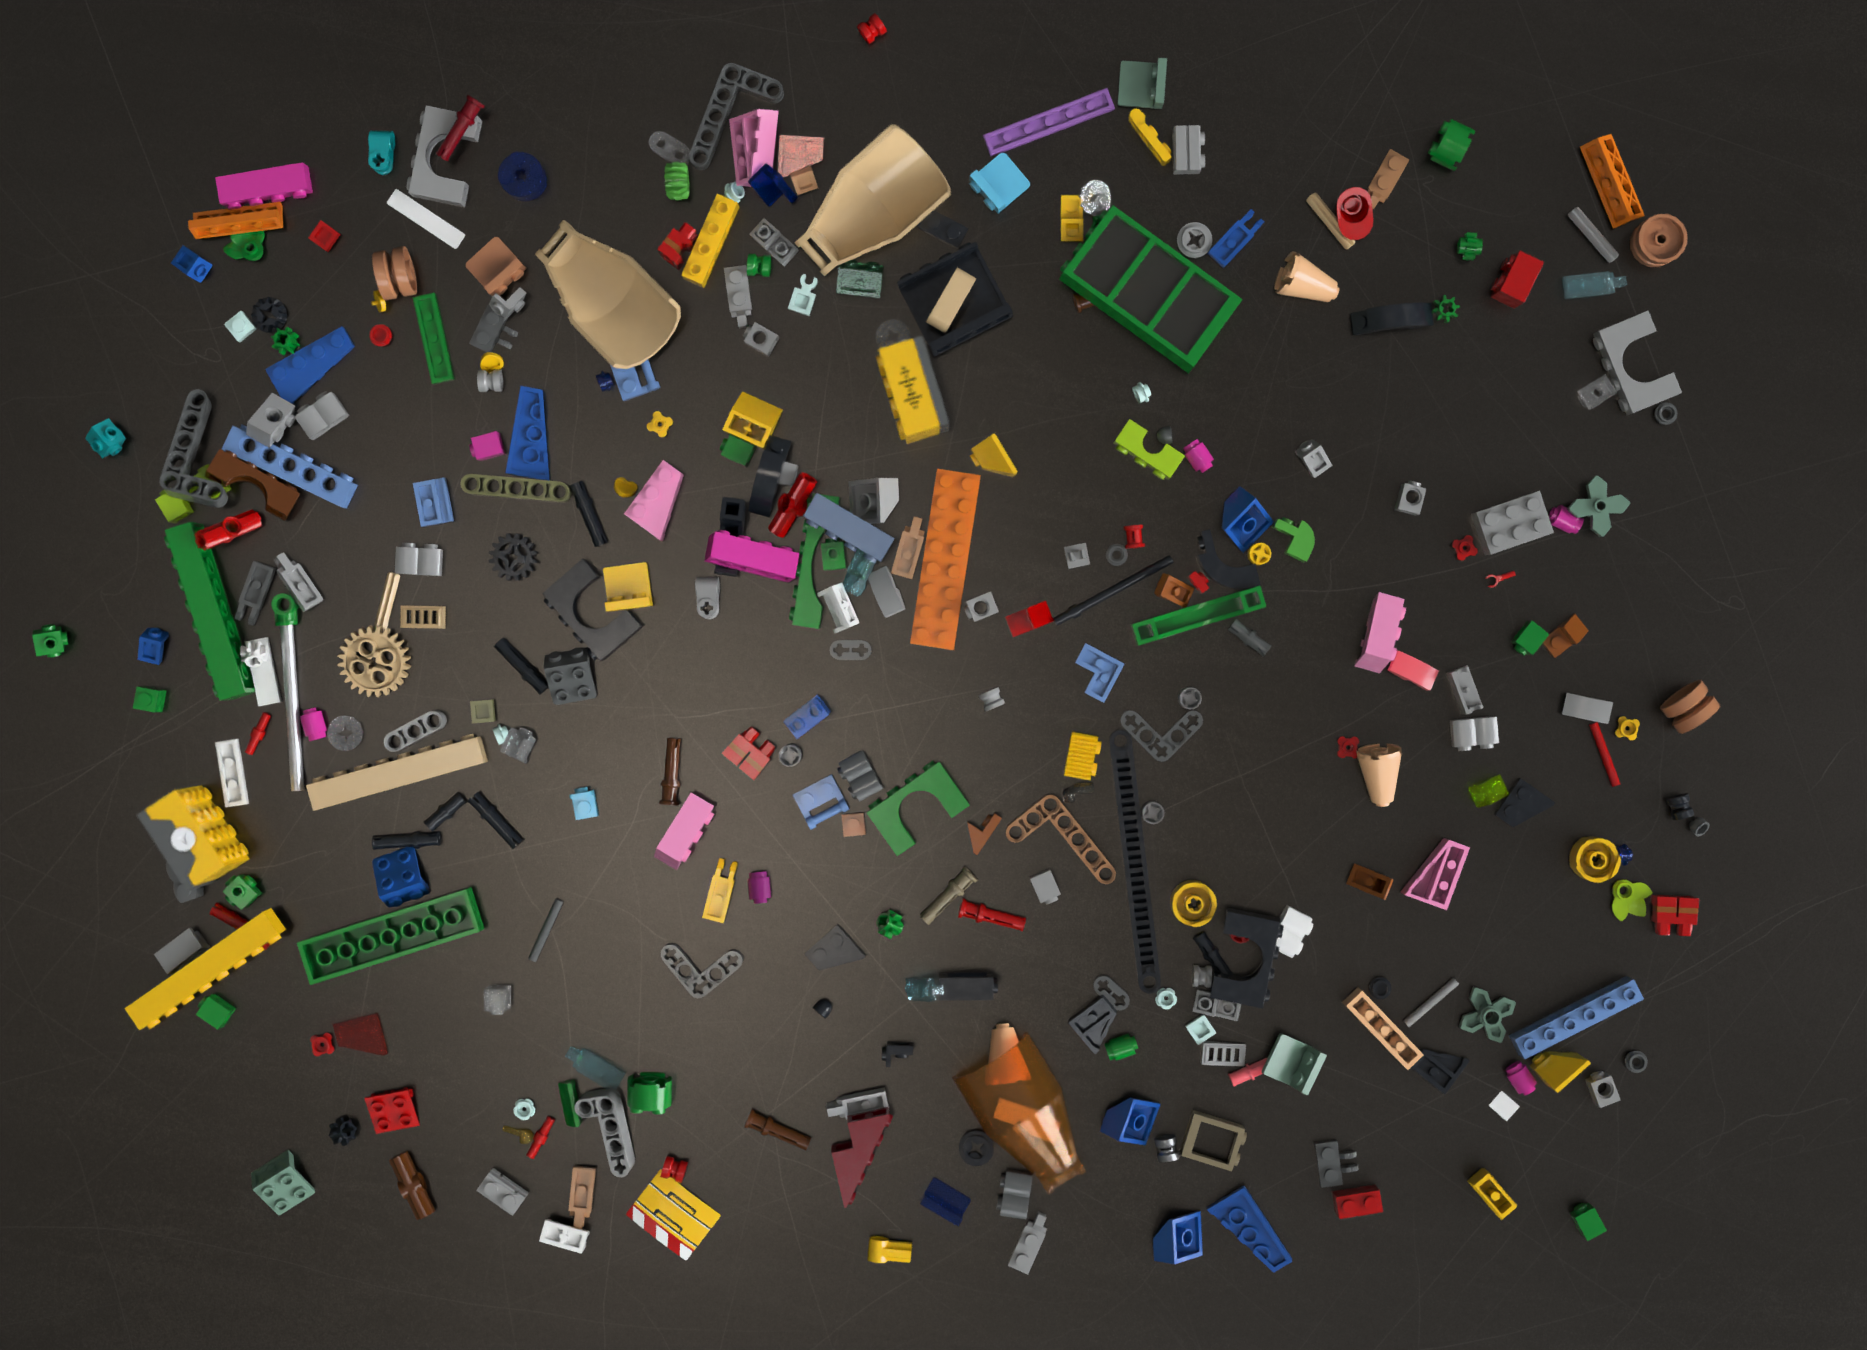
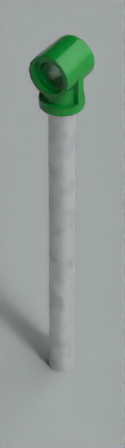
M281 593L273 598L271 606L275 615V626H280L291 791H302L305 788L293 626L298 625L297 610L299 605L291 594ZM284 598L290 603L287 610H283L281 607V602Z

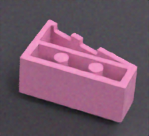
M757 109L729 119L737 186L759 187L771 183L778 111Z
M663 460L624 514L653 536L663 541L684 475Z
M1378 592L1375 596L1366 623L1365 639H1362L1360 644L1363 647L1361 656L1356 660L1355 667L1381 673L1390 661H1394L1397 648H1394L1395 640L1398 641L1401 634L1399 622L1403 620L1406 608L1403 607L1405 599Z
M690 793L657 846L654 857L677 870L681 862H686L692 851L689 849L693 842L697 844L703 832L700 830L703 825H709L712 820L714 806L695 794Z
M1443 838L1400 893L1447 910L1470 847Z

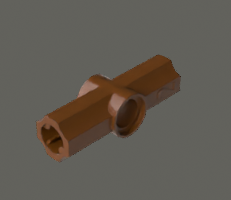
M408 1151L391 1158L389 1162L398 1179V1189L402 1197L408 1200L416 1220L434 1213L435 1209L426 1192V1182L422 1174L417 1172Z

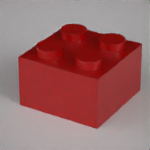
M1521 250L1514 255L1511 254L1509 258L1504 260L1500 268L1503 271L1501 276L1496 278L1490 290L1493 291L1491 298L1513 309L1523 304L1544 262Z

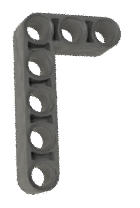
M728 63L723 66L690 150L689 158L694 168L705 170L710 166L738 91L776 104L784 97L782 84L778 80L735 63ZM736 71L738 76L734 80H729L726 78L728 72ZM750 79L759 81L755 88L747 86ZM771 87H777L779 93L775 96H770L768 90ZM721 92L730 93V97L727 100L722 101L718 99ZM719 112L722 114L719 121L710 120L713 113ZM706 133L714 135L713 140L710 142H704L702 138ZM700 153L706 155L704 162L696 163L694 161L696 155Z
M195 389L186 398L159 482L163 490L171 497L220 508L228 501V495L221 484L190 476L212 408L211 401L206 393L200 389ZM197 400H204L201 405H195ZM191 420H197L195 425L188 426ZM191 440L187 446H181L183 441ZM184 460L181 466L174 467L177 461ZM171 481H177L174 487H167ZM193 486H199L196 492L189 493ZM214 492H221L219 497L215 499L211 498V495Z

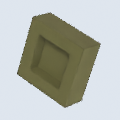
M494 699L470 701L472 723L496 721Z

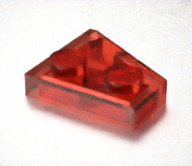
M779 135L778 179L785 178L791 172L823 161L824 137Z
M378 1013L333 1024L338 1046L382 1056L388 1054Z

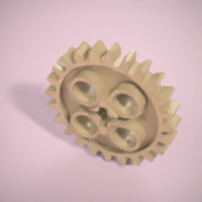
M370 625L367 627L366 632L361 627L359 628V634L354 631L351 633L352 638H345L344 641L347 645L343 644L340 646V649L344 651V653H340L337 656L343 659L342 662L338 663V666L344 667L340 675L347 674L348 677L344 682L352 681L351 689L358 686L359 694L367 690V697H370L373 692H375L376 697H379L382 691L385 695H388L390 689L396 691L398 689L396 684L402 685L404 683L402 678H406L409 675L404 671L411 668V665L405 663V661L411 659V656L404 655L409 648L401 647L404 640H396L398 633L392 636L389 635L390 628L382 632V627L379 625L374 631L373 626ZM364 642L371 643L373 646L372 652L364 648ZM385 651H389L392 653L393 661H389L385 658ZM373 657L376 658V665H373ZM357 661L364 665V671H359L356 668L355 664ZM376 671H381L385 679L379 680L376 677Z

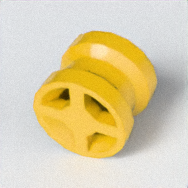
M1265 543L1253 544L1247 552L1248 560L1256 565L1265 564L1271 558V549Z

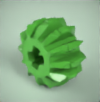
M679 162L667 163L664 176L667 197L675 200L687 199L690 193L687 165Z

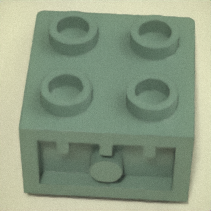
M1158 58L1157 63L1121 61L1118 105L1162 109L1165 95L1167 58Z
M1280 1033L1261 1072L1266 1076L1292 1086L1303 1094L1309 1095L1327 1055L1310 1045Z
M286 1150L251 1173L252 1190L277 1215L283 1214L315 1193L312 1185L295 1169L294 1156L289 1150Z

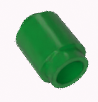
M1129 1033L1110 1039L1108 1043L1104 1044L1110 1061L1114 1059L1118 1061L1135 1055V1050L1139 1049L1135 1037H1130Z

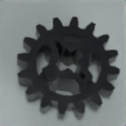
M510 533L506 534V539L501 536L498 537L500 543H492L495 550L489 551V554L493 555V559L488 561L489 563H495L492 571L499 570L498 577L502 578L506 575V580L511 581L512 576H514L516 581H520V575L527 578L528 574L526 571L533 572L534 569L531 567V564L538 562L533 559V556L538 553L531 551L534 544H527V537H523L520 540V534L517 533L514 538H512ZM511 543L508 549L501 551L506 544ZM520 545L525 548L527 556H524ZM514 553V555L518 556V559L512 562L509 559V554ZM499 558L506 564L505 569L501 566ZM525 563V566L521 570L516 571L519 565Z

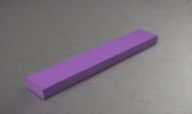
M1108 88L986 133L983 135L990 157L1111 112L1115 110Z

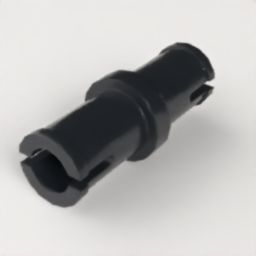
M456 792L445 804H440L438 810L423 822L434 832L446 819L450 820L453 817L452 814L467 802Z

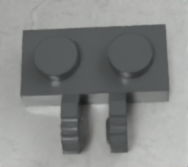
M488 304L469 344L485 352H492L496 343L511 350L513 345L506 340L500 339L499 335L501 331L506 332L512 337H517L519 333L504 326L507 319L497 315Z
M1337 1140L1314 1142L1321 1188L1343 1185L1341 1172L1349 1173L1359 1170L1356 1164L1340 1165V1159H1352L1357 1156L1356 1151L1339 1152Z

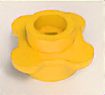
M656 411L653 413L651 422L647 424V429L658 433L659 437H665L669 426L673 424V420L670 417H664L661 412Z
M1625 716L1619 717L1618 729L1615 730V735L1619 738L1627 737L1629 740H1635L1640 722L1637 719L1629 720Z

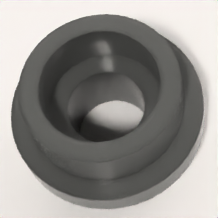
M1667 402L1658 405L1654 413L1655 419L1662 425L1673 423L1678 414L1676 407ZM1663 410L1668 411L1669 415L1667 418L1662 416Z
M1113 544L1106 550V559L1113 566L1124 564L1128 558L1127 549L1121 544ZM1114 551L1120 552L1121 556L1119 559L1113 558L1112 554Z
M1635 1050L1626 1055L1625 1066L1629 1071L1640 1073L1647 1067L1648 1061L1644 1053ZM1634 1058L1639 1059L1637 1065L1632 1064Z

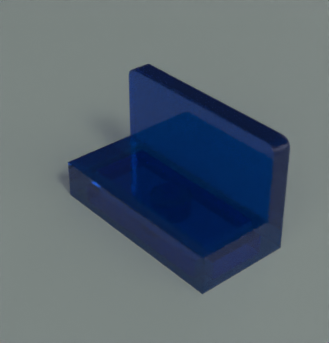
M767 163L748 180L751 187L769 207L781 195L791 204L798 198L780 174Z
M935 1177L931 1180L920 1199L922 1206L956 1226L960 1225L963 1220V1214L971 1202L968 1196Z

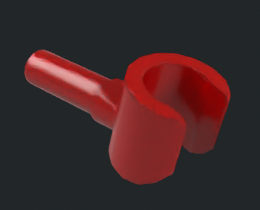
M1515 571L1497 576L1489 574L1485 579L1489 577L1495 578V583L1488 586L1492 588L1497 586L1498 582L1516 576Z

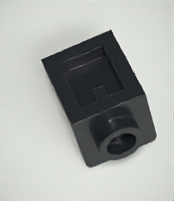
M887 1041V1048L882 1047V1061H886V1067L891 1065V1054H894L896 1058H908L909 1055H913L914 1042Z

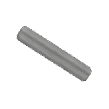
M1575 207L1569 212V218L1607 262H1613L1619 256V253L1581 209Z

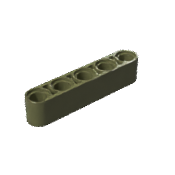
M467 474L463 476L460 482L464 492L479 496L558 503L567 502L572 496L569 485L560 481ZM471 479H476L477 487L474 490H469L467 485ZM497 480L499 489L496 492H491L490 483ZM519 482L522 489L518 494H513L511 490L512 485ZM541 484L544 491L542 495L535 496L533 492L534 487ZM563 486L566 493L564 497L557 498L555 491L558 487Z

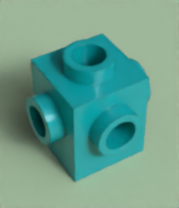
M108 418L92 426L85 439L103 459L110 454L111 456L118 454L123 449L121 446L126 438L122 431Z

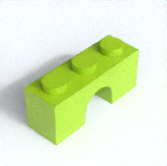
M1129 419L1114 441V444L1117 445L1115 449L1124 455L1129 453L1134 456V461L1145 468L1147 465L1154 470L1152 473L1162 480L1164 478L1170 479L1185 455L1168 444H1165L1163 449L1157 454L1148 453L1143 447V438L1148 431Z
M209 464L198 469V474L194 477L210 480L205 477ZM230 485L224 488L226 493L232 490ZM193 486L189 493L198 490L199 486ZM164 490L160 492V497L155 499L169 523L176 524L194 513L189 501L171 497ZM214 492L211 495V498L215 499L219 497L221 492Z

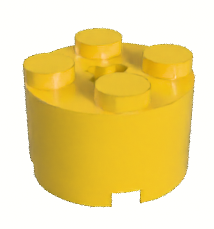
M1595 836L1583 837L1573 845L1570 851L1569 861L1571 869L1576 875L1585 880L1595 883L1604 882L1614 877L1620 868V855L1615 845L1606 839ZM1593 856L1598 858L1597 862L1592 861Z
M1188 880L1180 883L1172 891L1170 907L1180 922L1188 926L1200 927L1212 919L1217 908V900L1215 894L1207 885L1200 881ZM1192 898L1199 901L1196 903V908L1188 906Z

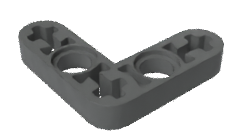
M1125 711L1120 717V723L1154 759L1163 762L1168 760L1202 726L1203 717L1197 711H1188L1162 737L1135 711ZM1126 715H1135L1134 722L1137 725H1140L1141 722L1144 724V726L1136 731V734L1132 732V730L1136 729L1133 725L1129 724L1126 726ZM1189 715H1197L1196 721L1198 724L1196 726L1191 724L1187 728L1191 732L1187 734L1186 730L1180 727L1179 724L1182 722L1185 726L1189 722L1187 718ZM1149 730L1152 733V739L1149 742L1141 741V731ZM1174 730L1182 731L1183 739L1180 742L1172 741L1171 733ZM1156 738L1160 740L1156 743L1159 747L1163 748L1165 746L1167 748L1165 750L1167 754L1165 757L1162 755L1157 757L1158 751L1155 747L1152 746L1151 750L1148 748V746L1154 743Z
M669 943L661 950L663 962L694 998L706 996L738 970L743 963V956L738 950H729L700 973L677 944ZM667 948L669 950H676V953L674 955L677 958V960H679L680 957L684 959L683 961L679 962L676 967L672 965L676 961L672 957H666V954L668 953L666 950ZM729 955H731L732 957H734L735 955L738 956V965H735L733 963L729 965L727 969L730 970V972L728 973L726 972L725 968L721 964H719L720 961L723 962V965L726 964L729 961ZM681 965H688L690 967L691 974L689 976L683 977L680 975L679 967ZM719 968L722 972V977L719 980L712 979L710 977L711 969ZM705 975L707 981L713 985L710 987L707 983L702 988L703 993H701L700 991L695 992L694 983H697L698 985L701 984L703 981H705V979L702 978V976Z

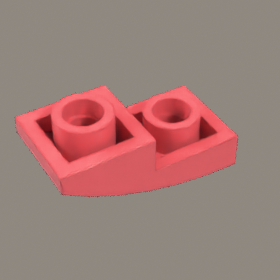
M1401 651L1396 652L1395 659L1391 661L1388 668L1389 672L1399 678L1409 680L1427 691L1431 690L1439 672L1430 665Z

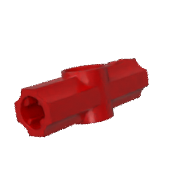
M801 472L790 491L783 493L779 497L778 511L768 526L770 532L784 538L796 517H801L805 514L807 510L806 500L817 483L814 477Z
M253 509L234 517H226L217 524L197 531L194 534L195 542L204 551L222 543H229L236 537L260 528L262 526L261 517Z

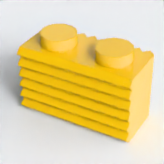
M1071 731L1064 776L1091 780V776L1096 775L1097 763H1094L1095 754H1100L1102 743L1098 741V736Z
M1481 1168L1467 1181L1501 1220L1517 1208L1514 1200L1485 1168Z

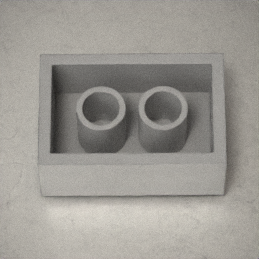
M1540 491L1471 514L1485 556L1554 533Z

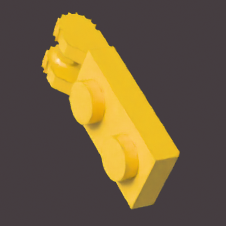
M1134 108L1129 113L1128 121L1160 164L1165 166L1172 158L1170 148L1166 143H1161L1158 140V133L1152 125L1148 126L1145 123L1144 113Z
M719 858L715 875L712 877L702 918L720 923L725 921L738 865L737 862L733 861L730 866L729 877H722L720 875L725 864L722 858Z

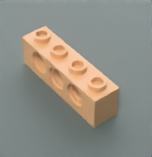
M1359 987L1342 1002L1407 1070L1424 1055Z

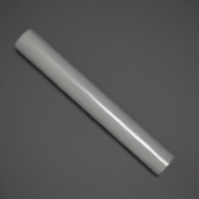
M1452 978L1403 1020L1408 1027L1413 1025L1456 988L1459 983Z

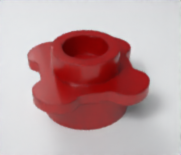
M1466 535L1464 539L1452 542V547L1455 549L1458 560H1465L1467 556H1475L1478 552V549L1474 547L1473 537L1470 535Z
M1339 737L1337 740L1339 744L1338 757L1351 756L1352 758H1357L1359 739L1357 737Z
M326 1032L324 1035H313L310 1042L312 1043L315 1056L318 1057L321 1054H332L335 1048L332 1046V1035Z

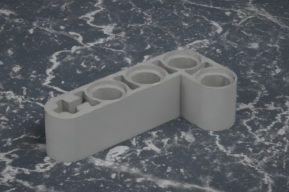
M613 1088L585 1092L574 1106L575 1112L582 1118L598 1116L610 1170L616 1177H625L635 1164V1156L621 1096ZM604 1098L609 1099L612 1105L607 1104ZM584 1102H588L591 1108L586 1107ZM609 1119L614 1120L617 1125L611 1124ZM614 1140L619 1141L622 1146H618Z

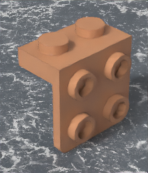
M498 237L490 240L466 263V268L491 296L495 293L501 296L508 289L507 286L513 281L520 279L527 269Z

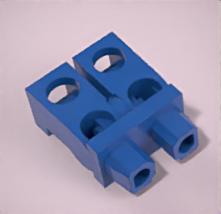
M817 694L783 722L795 738L798 739L826 718L831 711Z

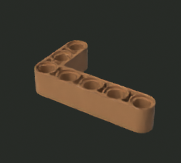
M1046 794L1006 826L1005 833L1007 838L1011 842L1016 843L1025 839L1049 819L1100 883L1110 884L1116 877V871L1061 801L1053 794ZM1048 798L1056 801V807L1053 810H1046L1044 808V802ZM1031 812L1039 815V820L1035 824L1027 822V815ZM1061 816L1069 817L1070 823L1067 827H1060L1058 825V819ZM1013 826H1018L1022 830L1021 835L1017 838H1013L1009 834ZM1076 833H1081L1084 836L1083 842L1079 845L1072 843V836ZM1090 850L1097 852V859L1093 862H1089L1085 858L1086 853ZM1103 868L1111 870V876L1107 879H1102L1099 876V872Z

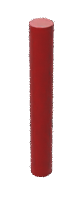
M1598 722L1591 723L1589 726L1612 787L1618 786L1621 783Z

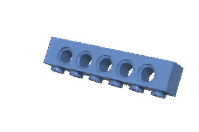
M241 424L240 428L232 426L222 450H229L236 454L238 458L249 461L277 477L347 509L358 486L352 482L353 477L342 472L339 476L332 472L334 468L323 463L318 466L312 463L313 458L303 453L299 457L292 453L293 448L282 443L280 447L272 444L269 448L247 436V426ZM253 440L255 442V448L253 451L249 452L247 449V444L249 441ZM270 450L275 452V458L272 461L267 459V453ZM293 459L295 461V468L289 471L287 463ZM313 469L315 477L309 481L307 479V472ZM333 478L335 487L332 490H328L326 486L327 481Z
M1626 976L1509 1035L1518 1055L1523 1059H1527L1644 1000L1635 980Z

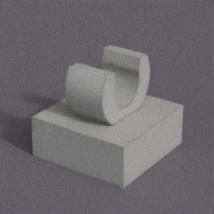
M1086 543L1064 547L1068 569L1090 565Z

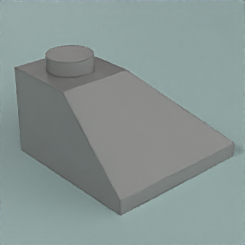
M898 478L848 481L850 512L869 524L884 523L899 501Z

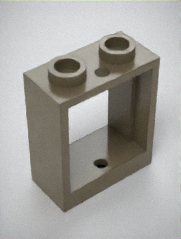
M1192 1110L1179 1152L1183 1157L1232 1171L1233 1167H1237L1239 1163L1240 1153L1238 1151L1240 1145H1244L1247 1132H1245V1128L1241 1124ZM1201 1122L1236 1132L1227 1162L1192 1151Z

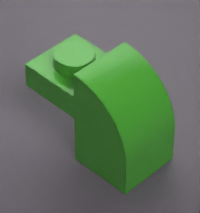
M1287 518L1276 519L1272 528L1291 537L1284 554L1303 563L1307 562L1315 544V537L1311 527L1303 520L1299 521L1295 527L1293 526L1295 522Z

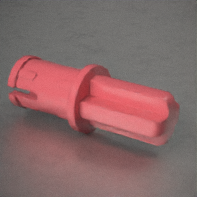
M1267 1058L1251 1065L1245 1064L1246 1067L1231 1074L1229 1073L1228 1076L1233 1087L1250 1079L1255 1080L1254 1077L1263 1074L1261 1071Z

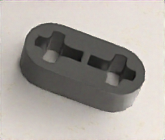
M837 640L830 646V654L837 660H865L869 658L872 652L871 645L863 640ZM838 644H842L843 648H849V652H843L842 656L839 657L833 649ZM860 644H864V647L868 648V652L864 653L863 657H860L858 652H852V648H859Z
M1098 975L1094 979L1093 988L1099 996L1104 995L1116 1010L1121 1011L1128 1007L1130 1002L1128 994L1110 977ZM1107 980V986L1111 991L1108 993L1105 989L1099 990L1098 981L1104 982ZM1115 993L1119 997L1124 995L1123 1000L1125 1003L1123 1005L1120 1003L1115 1005L1116 1000L1112 994Z

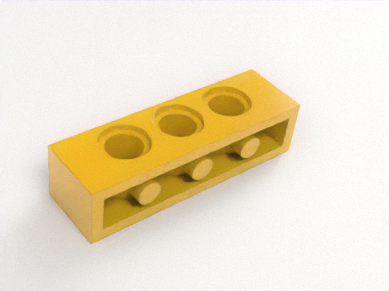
M716 195L681 276L683 279L700 287H705L739 210L737 202L722 195Z

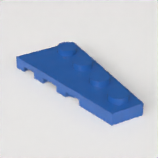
M342 326L265 370L280 397L294 404L301 395L303 396L317 380H320L332 366H335L355 346L346 329Z

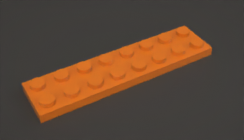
M937 469L910 644L954 650L981 475Z

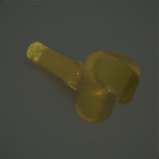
M507 1126L502 1128V1131L520 1136L521 1144H529L533 1140V1133L529 1129L516 1130Z

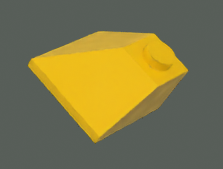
M995 433L971 449L973 454L970 455V458L976 467L980 465L982 470L1010 477L1017 474L1018 471Z
M1545 1051L1544 1053L1537 1054L1532 1059L1533 1063L1529 1066L1548 1087L1558 1093L1591 1063L1578 1053Z

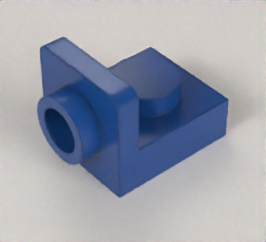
M184 245L171 262L172 265L199 283L203 281L212 267L211 263Z
M147 628L139 637L137 660L160 665L163 659L164 642L168 638L169 633L159 628Z

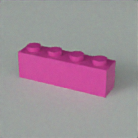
M303 162L215 177L219 203L229 210L241 208V205L249 204L250 206L262 205L263 201L271 200V202H282L285 200V197L291 196L295 199L307 197L306 194L313 193L309 167Z
M717 530V532L715 531L709 536L704 561L788 583L795 579L799 553L793 552V549L790 547L781 546L778 548L772 546V543L767 541H759L758 543L751 541V538L748 536L740 535L735 537L731 536L728 531Z

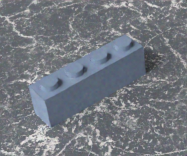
M816 493L803 515L807 518L805 523L815 529L819 526L826 529L825 534L834 540H837L838 537L846 541L844 546L854 552L858 548L865 553L863 557L873 563L876 560L880 562L883 560L894 541L893 537L819 493Z

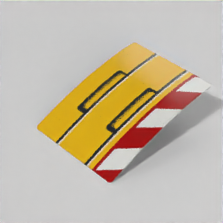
M660 1169L626 1215L684 1260H687L721 1215L678 1182H675L673 1178L665 1179L660 1177L662 1169Z

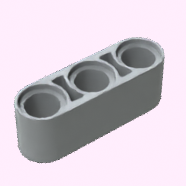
M430 711L388 733L384 738V747L390 752L404 750L445 727L447 722L446 715L441 711ZM434 714L439 717V724L436 727L430 723V718ZM413 725L418 726L420 729V734L417 737L411 734V727ZM394 735L400 738V745L397 748L391 743Z

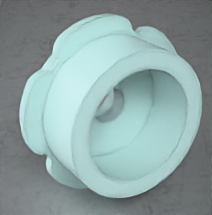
M736 182L727 183L724 187L725 197L737 203L745 195L743 186H737Z
M1138 382L1136 386L1132 387L1136 400L1139 403L1149 402L1148 397L1151 396V391L1148 385Z
M497 724L498 726L492 730L498 744H508L506 739H509L510 735L506 726L501 727L500 724Z
M1161 988L1157 991L1155 1001L1163 1009H1170L1176 1004L1177 996H1175L1173 989Z
M530 1099L517 1100L513 1109L515 1116L521 1120H528L530 1116L535 1114L534 1103Z

